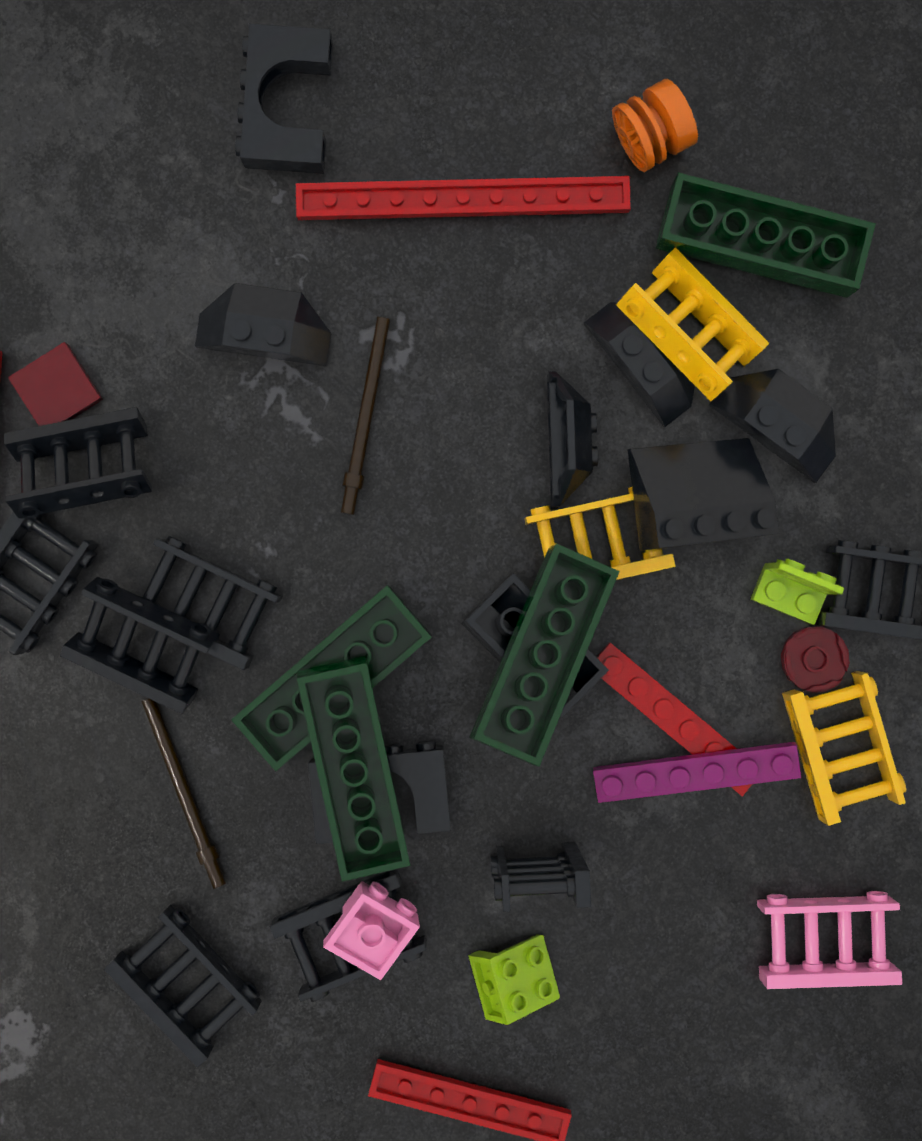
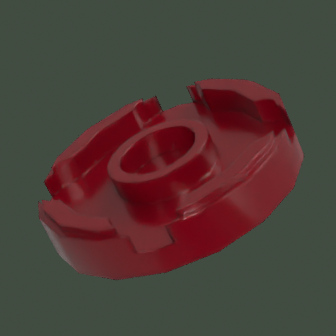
M821 626L804 627L794 632L785 642L781 653L782 669L787 679L796 687L810 692H826L836 687L842 681L845 671L847 672L850 664L849 650L844 640L832 630Z

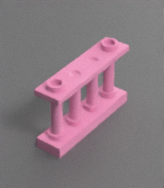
M869 891L867 896L787 899V896L783 894L767 895V899L757 900V907L764 914H771L772 961L769 962L768 966H759V979L767 989L902 985V971L891 963L889 959H886L885 911L900 910V903L888 896V893ZM871 911L872 958L869 959V962L856 963L853 960L851 912ZM837 912L839 959L835 961L836 963L823 964L822 961H819L818 913ZM804 913L806 960L802 961L800 965H790L786 962L785 914Z

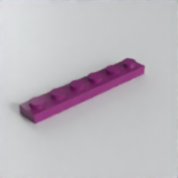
M796 742L593 767L598 803L801 778Z

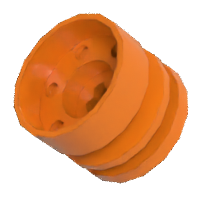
M665 78L647 88L643 92V100L633 96L629 98L627 104L622 102L612 109L614 127L620 143L632 163L642 172L652 169L655 163L661 164L667 158V151L672 155H677L697 143L698 131L692 110L678 86L669 79Z

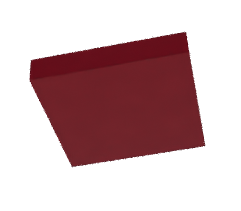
M66 342L61 343L8 377L38 426L72 420L103 400Z

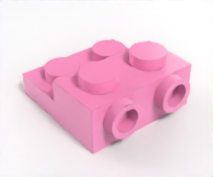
M361 881L342 907L343 914L323 940V948L381 980L420 928L419 918L416 913V907L410 901L401 898L397 902L388 896L387 889L378 882L373 881L368 885Z

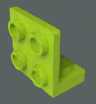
M777 559L776 563L764 564L750 600L810 625H815L827 594L842 595L845 588L836 585L837 579L822 572H817L816 574L804 572L805 565L790 559H785V561Z
M537 934L499 953L478 950L468 955L486 1020L509 1025L560 998L543 935Z

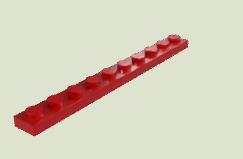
M630 176L296 183V217L298 220L629 213L631 209Z

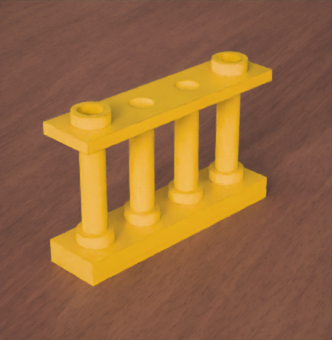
M675 247L653 270L652 274L657 280L645 291L635 283L619 300L616 306L712 401L733 382L725 373L737 361L745 367L767 347L769 342ZM666 289L681 302L669 315L654 301ZM690 313L704 326L693 339L678 326ZM713 337L728 350L716 364L702 350Z
M632 487L628 488L629 494L555 511H551L550 505L530 510L531 516L524 518L525 525L537 523L545 558L548 549L555 544L550 519L569 515L577 553L592 559L582 512L602 508L613 560H610L611 568L620 571L616 580L676 567L673 554L663 555L662 549L645 550V553H642L644 560L631 562L630 556L626 557L615 505L634 501Z
M855 671L851 673L855 685L811 698L808 695L804 696L802 691L795 689L782 693L818 819L828 826L840 823L841 820L838 812L842 811V807L885 794H887L888 800L898 805L906 803L903 795L906 792L905 781L902 775L896 771L875 696L878 695L877 685L874 679L865 672ZM859 698L864 717L820 730L817 727H813L810 715H813L815 710ZM868 730L873 749L830 762L826 759L823 760L819 747H823L824 742ZM875 762L878 763L883 781L837 794L835 791L832 792L829 779H832L834 774Z

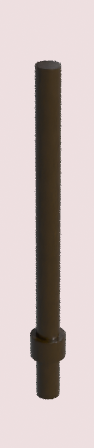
M377 317L349 471L345 472L342 486L345 487L341 513L354 515L358 490H362L364 476L361 474L390 319L385 317Z
M148 698L141 702L197 845V858L200 865L204 864L213 889L218 888L226 883L217 862V858H219L215 844L211 845L158 705L155 701Z

